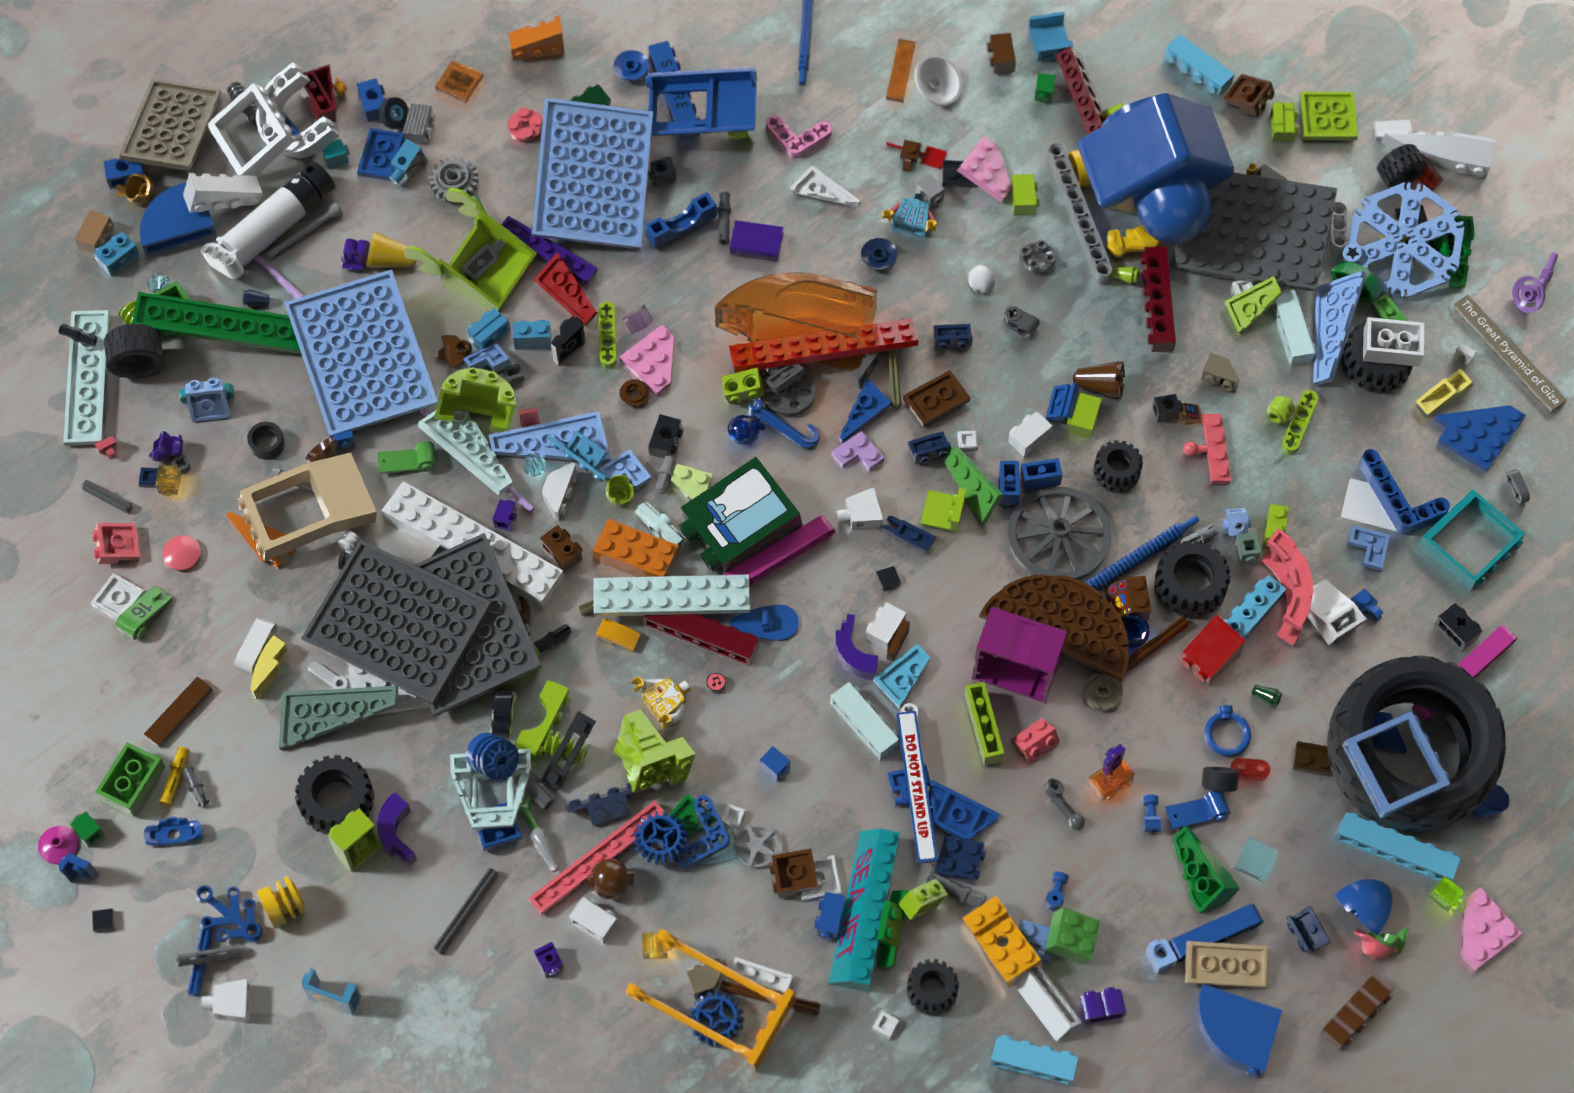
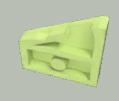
M676 464L671 484L680 489L687 498L693 499L709 488L713 474Z

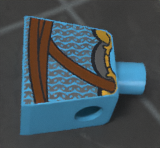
M408 139L405 140L391 162L395 171L390 177L392 182L398 185L403 178L411 182L425 167L428 161L421 147Z

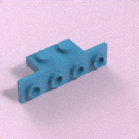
M576 431L567 446L556 437L547 435L546 438L551 441L550 445L557 450L562 449L565 452L564 456L572 461L574 459L577 460L579 467L587 472L590 470L594 473V478L600 482L610 480L608 475L598 469L608 452L581 432Z

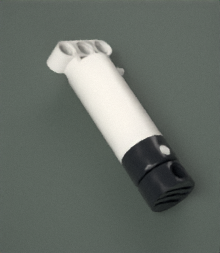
M312 161L298 175L289 180L223 237H217V244L208 243L203 246L201 252L210 267L231 279L240 277L244 273L242 266L247 265L336 189L333 179L321 165Z

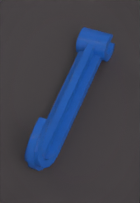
M754 399L753 405L749 404L748 414L751 417L760 418L798 446L812 448L819 442V431L812 424H808L807 428L814 434V437L807 438L763 407L761 400Z

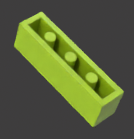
M985 681L965 685L964 696L983 765L1001 763L1005 753Z

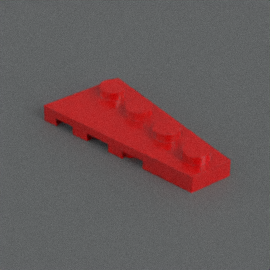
M556 253L533 280L575 318L579 317L583 321L584 326H587L598 312L560 254Z

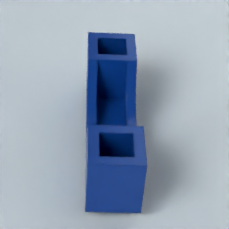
M706 192L691 200L689 206L681 214L670 219H664L660 216L645 224L646 237L654 249H657L717 217V204L709 193Z

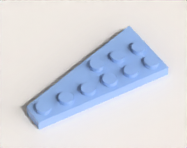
M1364 271L1334 280L1317 288L1315 313L1316 354H1314L1313 383L1317 386L1334 380L1366 277Z
M599 411L489 435L491 449L496 455L570 460L564 456L565 452L562 449L557 450L550 445L551 441L546 437L547 435L554 436L567 446L575 432L579 431L608 452L602 461L603 463L611 461Z

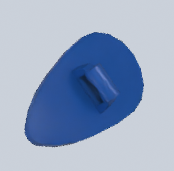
M778 604L752 609L750 613H741L734 617L729 625L745 634L751 633L758 639L783 641L794 636L798 630L799 619L792 608Z

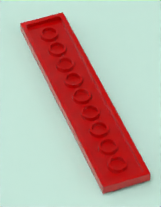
M901 319L818 333L812 332L798 336L792 335L784 338L754 341L751 343H739L729 346V352L734 373L754 368L761 370L919 345L912 319Z

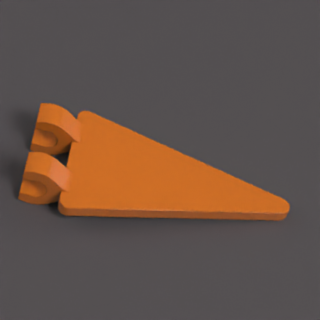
M232 512L226 514L227 518L262 563L269 561L276 568L283 564L280 556L264 561L262 554L259 555L257 552L256 539H252L250 534L251 527L245 523L244 517ZM264 525L270 540L287 535L284 532ZM296 549L291 550L287 553L291 555Z

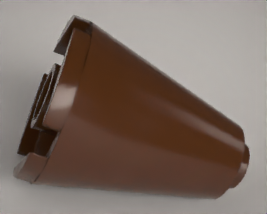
M1115 361L1078 368L1077 372L1073 373V383H1077L1083 389L1115 398H1122L1124 391L1123 377H1125L1124 362Z

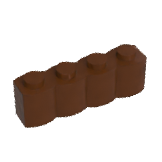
M1374 972L1326 1024L1320 1034L1337 1049L1340 1050L1343 1046L1347 1048L1354 1040L1352 1037L1357 1031L1360 1034L1368 1025L1365 1021L1369 1017L1374 1019L1381 1011L1378 1007L1382 1003L1386 1005L1393 998L1394 995L1391 993L1394 988Z

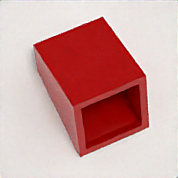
M1215 615L1182 651L1180 660L1185 668L1191 669L1195 673L1198 680L1209 685L1240 657L1246 640L1222 618Z

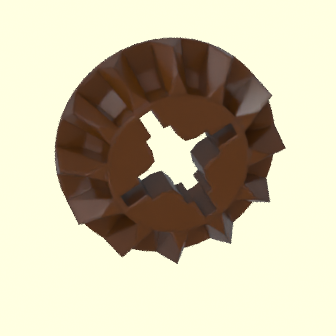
M628 380L620 388V399L630 407H639L642 403H646L649 397V388L641 380ZM637 388V394L639 395H636L634 398H632L631 393H633Z

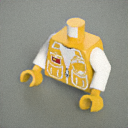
M634 677L630 683L636 685L633 690L638 692L640 689H643L641 691L643 701L664 729L681 720L686 709V699L683 695L691 690L685 680L676 686L670 678L643 680L641 677Z

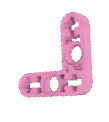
M772 115L766 120L767 131L786 153L793 158L802 156L829 139L832 135V126L825 121L796 136L780 117ZM788 134L789 138L781 139L780 135ZM813 137L814 141L808 143L805 141V138Z

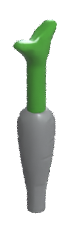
M527 797L521 803L519 811L524 814L531 829L530 837L533 844L547 862L553 873L557 872L559 867L556 863L549 838L545 830L538 827L530 810L531 798Z

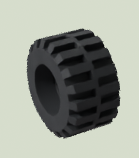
M1406 144L1395 148L1385 155L1378 163L1376 169L1388 189L1404 182V187H1406L1408 182L1413 183L1424 173L1427 168V162L1416 145Z
M1114 440V443H1111V441L1107 442L1106 446L1103 445L1100 451L1098 450L1093 472L1096 475V481H1100V486H1106L1108 491L1113 489L1117 493L1119 490L1125 492L1127 488L1129 490L1132 489L1140 479L1143 467L1142 454H1139L1138 448H1133V444H1126L1127 441L1122 440V443H1119L1118 440ZM1118 461L1124 463L1128 469L1116 471L1108 464Z
M927 959L924 964L919 962L916 968L913 967L911 974L908 976L906 990L907 997L910 998V1004L915 1005V1009L918 1012L920 1009L923 1010L925 1015H927V1012H931V1016H936V1012H939L940 1015L943 1014L945 1009H951L958 995L959 981H957V973H953L952 966L947 967L946 962L938 963L939 959H934V962H930V959ZM927 979H937L944 985L945 991L940 995L930 996L923 992L920 985Z

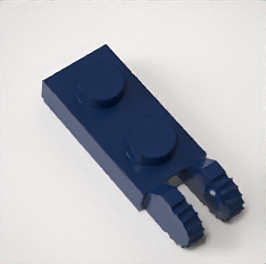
M888 516L887 522L898 528L895 530L887 525H883L881 527L883 533L926 555L928 554L936 540L934 535L905 520Z

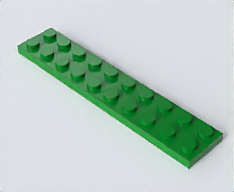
M138 292L132 324L149 325L157 329L158 332L301 354L288 315Z

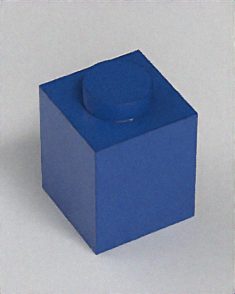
M774 746L759 759V767L776 781L781 777L785 778L791 771L790 760Z

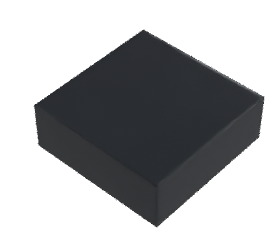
M894 566L876 571V576L882 590L901 585Z
M113 908L92 911L94 932L115 930Z

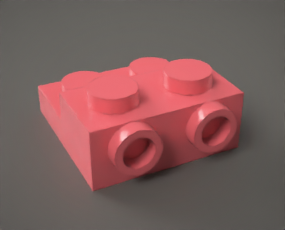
M97 523L95 530H92V541L96 542L93 555L94 559H98V564H118L119 560H139L136 523Z

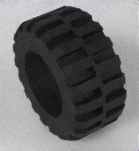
M1366 321L1355 326L1348 336L1342 354L1343 368L1345 371H1348L1347 376L1350 379L1353 378L1356 385L1364 386L1363 389L1369 390V388L1373 389V392H1380V390L1387 392L1391 388L1396 389L1401 384H1404L1408 376H1410L1413 366L1398 364L1382 365L1363 361V337Z
M1195 540L1194 543L1183 541L1182 545L1176 543L1172 546V549L1168 548L1159 560L1154 580V587L1157 588V597H1162L1161 603L1164 606L1168 605L1171 612L1177 611L1180 616L1188 614L1190 618H1196L1197 614H1200L1202 617L1207 615L1208 611L1211 613L1215 611L1217 606L1222 604L1224 597H1226L1231 579L1229 575L1230 567L1226 565L1227 560L1225 557L1219 556V550L1216 548L1213 550L1210 548L1211 545L1207 543L1202 545L1200 541ZM1183 568H1195L1202 571L1208 577L1210 585L1202 590H1189L1177 582L1174 574Z
M328 755L324 756L322 761H318V759L313 761V766H307L303 770L305 774L299 776L297 780L299 785L295 786V800L304 821L311 825L315 831L319 832L322 830L323 834L326 835L329 834L333 826L341 824L350 812H355L359 808L369 817L368 810L371 811L374 806L372 801L374 800V791L368 773L362 768L360 763L357 761L353 763L352 758L347 756L342 759L341 755H334V758H330ZM345 782L352 786V797L345 805L339 808H323L316 801L320 790L329 783Z

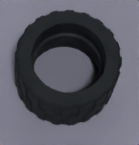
M125 324L110 330L105 335L106 367L113 375L129 379L147 377L159 371L163 366L161 334L152 326Z

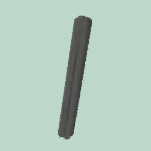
M492 868L486 871L434 945L433 949L435 952L441 955L445 952L497 878V871Z

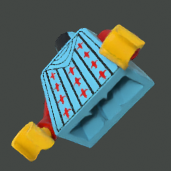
M915 193L913 199L904 198L902 203L896 204L893 208L884 209L881 217L882 220L884 218L888 219L890 223L892 221V230L925 238L927 230L936 232L937 227L933 212L928 210L929 204L923 202L924 196L919 193Z

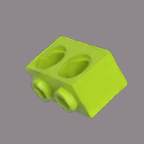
M758 368L721 376L724 396L729 404H738L741 401L754 400L765 395L763 378Z
M934 879L911 889L898 905L908 918L912 920L936 909L948 893L938 880Z

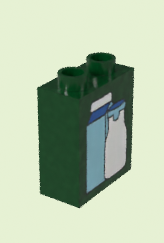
M754 457L680 507L685 521L678 525L690 544L699 540L706 550L700 553V556L712 573L719 568L723 573L728 572L803 526L800 512L757 457Z

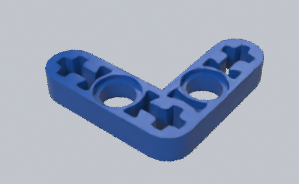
M706 795L698 796L694 801V807L707 836L686 846L685 852L680 851V858L675 856L676 863L683 868L694 866L726 849L730 844V836L713 801ZM703 800L705 802H708L706 804V807L710 813H706V811L702 807H700L702 805L701 802ZM716 817V826L708 827V819ZM719 835L725 837L722 844L716 842ZM709 840H711V842L713 843L716 842L715 844H713V846L715 847L714 849L712 848V845L708 842ZM701 844L708 846L705 854L698 853V847ZM692 849H693L694 854L697 856V858H695V857L692 855V854H693V853L691 852ZM684 854L690 856L687 858V863L681 861Z

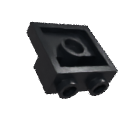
M572 316L564 320L560 325V335L554 337L551 342L553 361L558 366L586 343L584 323L579 317L575 318Z

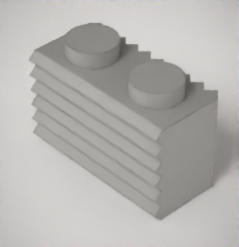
M416 103L410 104L403 131L404 141L408 139L414 143L426 144L427 138L430 139L431 137L430 126L435 122V113L432 111V106Z

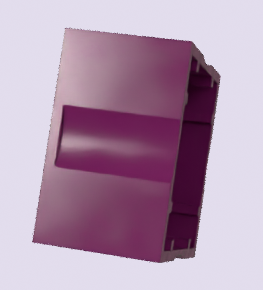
M991 607L976 647V662L973 667L972 679L979 682L985 681V684L1009 690L1046 704L1061 662L1067 631Z

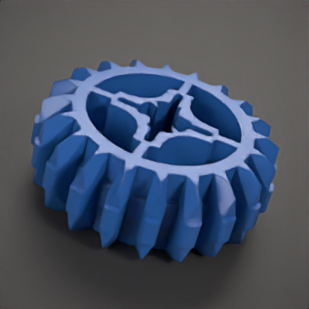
M656 811L655 817L648 814V820L642 818V825H637V831L634 832V837L636 838L634 845L637 846L636 851L638 853L641 852V858L647 857V862L649 863L654 859L656 865L659 864L660 860H663V864L666 865L667 859L674 862V856L680 858V851L685 852L686 848L684 845L688 844V839L685 838L688 836V832L684 830L685 824H680L681 819L676 818L674 820L673 813L667 817L665 811L662 813V816H659V813ZM659 825L668 826V828H661ZM652 828L653 835L648 837L649 840L644 841L647 832ZM657 833L659 834V836H662V838L664 837V843L662 840H659L657 838ZM677 835L675 844L669 848L668 842L673 839V836ZM654 848H660V849H662L663 851H656V850H653V849H654Z
M719 991L715 992V996H712L711 992H707L708 998L701 995V1002L694 1001L695 1007L690 1008L692 1015L688 1017L699 1022L700 1017L704 1018V1021L710 1024L709 1028L715 1032L721 1027H729L719 1034L733 1041L731 1035L738 1037L739 1032L737 1030L743 1029V1025L740 1024L744 1022V1017L740 1016L743 1014V1009H738L740 1003H733L734 996L727 999L726 992L722 996H719ZM711 1005H717L713 1010L706 1009ZM724 1006L731 1011L733 1020H730L729 1017L723 1014ZM719 1013L720 1021L715 1022L713 1026V1017L715 1018ZM693 1030L694 1036L699 1035L698 1041L701 1042L706 1039L705 1045L707 1046L713 1041L714 1047H717L716 1041Z

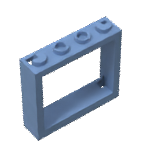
M1412 711L1347 739L1342 745L1380 818L1445 790L1450 785V777L1447 771L1442 769L1438 754L1431 749L1430 739L1426 734H1423L1420 728L1421 723L1418 717L1413 715ZM1406 722L1438 783L1392 804H1388L1357 744Z

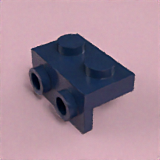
M970 324L933 325L935 348L945 350L954 347L961 349L972 347L973 336L971 335Z
M943 431L914 439L907 443L915 464L927 463L937 457L944 458L951 451V444L947 442Z
M1311 906L1293 916L1289 915L1286 917L1289 921L1287 927L1292 934L1295 933L1298 937L1297 944L1302 952L1306 951V953L1312 954L1332 942Z

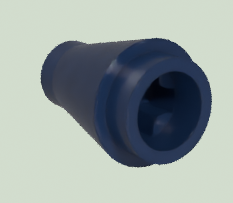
M251 289L244 290L243 305H247V307L269 305L270 294Z

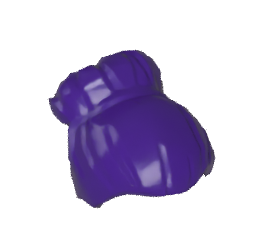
M162 431L159 438L153 443V450L148 455L149 458L153 461H164L170 456H180L183 452L182 436L180 434L178 436H170L167 432Z

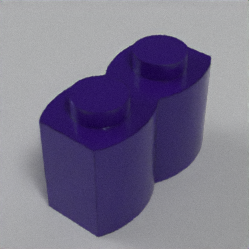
M1108 987L1103 989V992L1096 993L1094 990L1086 991L1079 1000L1085 1024L1123 1018L1127 1013L1121 989H1115V987Z

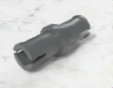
M195 767L185 768L182 773L188 782V789L193 793L197 806L207 805L210 800L203 788V781H200L195 771Z

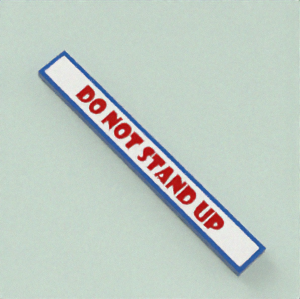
M916 711L896 713L917 864L938 862L917 714Z

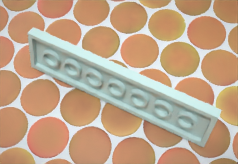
M109 310L71 312L70 326L81 328L84 332L97 336L98 340L94 347L81 342H74L71 338L69 341L63 440L65 446L95 445L103 440L107 377L104 338L109 333Z
M749 575L593 578L594 616L750 613Z

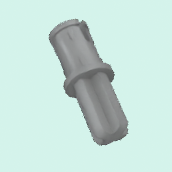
M665 456L662 468L658 471L659 476L655 490L660 493L666 491L669 479L673 475L672 471L676 459L672 456Z
M1212 523L1203 529H1197L1193 534L1183 538L1181 543L1183 541L1194 543L1195 540L1200 541L1202 544L1206 539L1218 534L1217 527Z

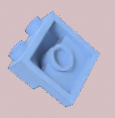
M211 378L207 382L192 380L189 384H185V395L192 422L230 418L227 393L223 380Z

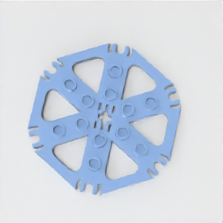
M1404 182L1366 197V201H1361L1365 209L1359 210L1356 207L1355 212L1357 214L1353 212L1349 244L1358 245V228L1362 222H1365L1385 237L1368 245L1359 246L1362 256L1356 264L1368 269V265L1394 255L1390 279L1384 282L1376 277L1383 288L1382 292L1388 295V290L1391 289V297L1394 296L1395 291H1400V298H1403L1405 291H1407L1406 298L1445 284L1447 283L1446 280L1449 281L1451 278L1446 272L1450 270L1455 273L1456 268L1458 269L1464 227L1459 228L1463 225V221L1457 223L1454 219L1459 217L1460 213L1457 212L1455 207L1425 185H1423V190L1420 192V184L1417 185L1416 190H1412L1410 188L1411 183L1408 182L1405 190ZM1395 194L1402 197L1399 223L1378 208V201ZM1429 198L1443 209L1444 213L1442 216L1417 225L1422 199ZM1450 233L1455 236L1453 254L1450 257H1444L1427 244L1429 241ZM1403 236H1405L1406 238H1411L1407 245L1405 244V242H1400L1402 241ZM1412 258L1434 274V278L1418 285H1411L1409 277Z

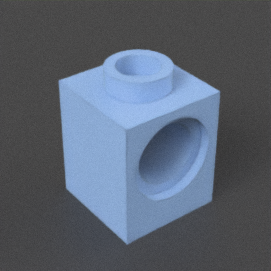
M1157 939L1149 943L1146 955L1156 974L1175 967L1177 958L1167 939L1162 941ZM1161 951L1166 957L1159 958L1156 952Z

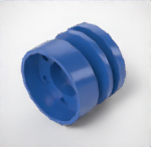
M486 732L477 735L469 743L466 759L469 767L475 772L491 780L501 781L510 777L517 769L519 752L512 742L498 735Z

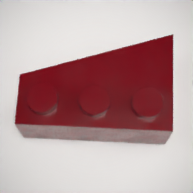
M330 64L302 73L309 78L310 82L298 91L315 120L318 121L324 116L335 123L336 103Z

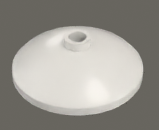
M930 54L922 58L916 65L915 83L919 92L927 101L935 105L946 106L957 100L962 90V79L953 62L942 55Z

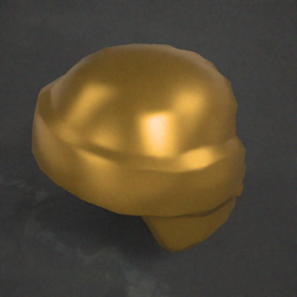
M133 173L128 178L125 186L120 184L116 186V190H118L116 197L125 196L128 201L134 204L146 203L154 194V183L146 175Z

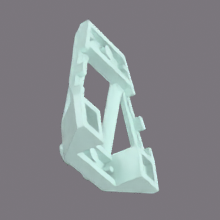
M530 749L518 750L519 763L517 769L507 778V806L478 808V780L490 779L469 767L466 753L450 754L451 776L472 829L514 826L531 771ZM520 775L515 797V777ZM462 778L470 780V804Z

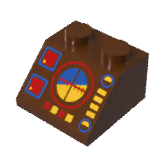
M1146 575L1126 577L1105 587L1107 601L1110 605L1114 606L1123 622L1149 620L1151 605Z

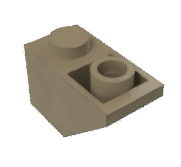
M1210 353L1201 380L1211 385L1220 386L1227 391L1236 392L1240 380L1229 359Z
M720 958L713 959L727 967L726 958L722 960ZM695 965L686 971L694 999L700 998L701 995L707 996V992L715 993L723 977L722 973L707 965Z

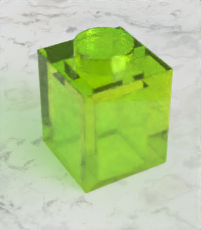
M1444 876L1428 897L1448 912L1452 907L1456 909L1463 900L1460 897L1464 891Z

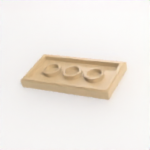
M1186 941L1185 983L1267 988L1268 946Z

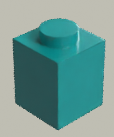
M341 139L332 141L322 149L328 169L349 163L347 155H350L347 144L343 145Z

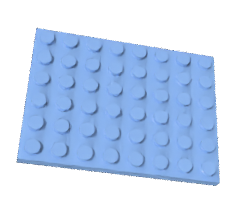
M545 98L532 236L641 249L653 112Z
M392 270L284 302L330 437H333L334 434L361 429L438 404Z

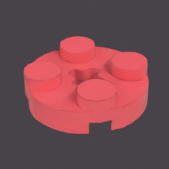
M525 107L520 108L508 121L511 137L520 143H526V141L530 140L532 142L540 138L539 131L543 118L536 111L528 110ZM523 124H529L530 127L523 128Z

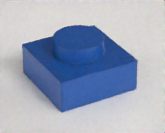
M352 430L333 435L337 450L348 449L355 445Z

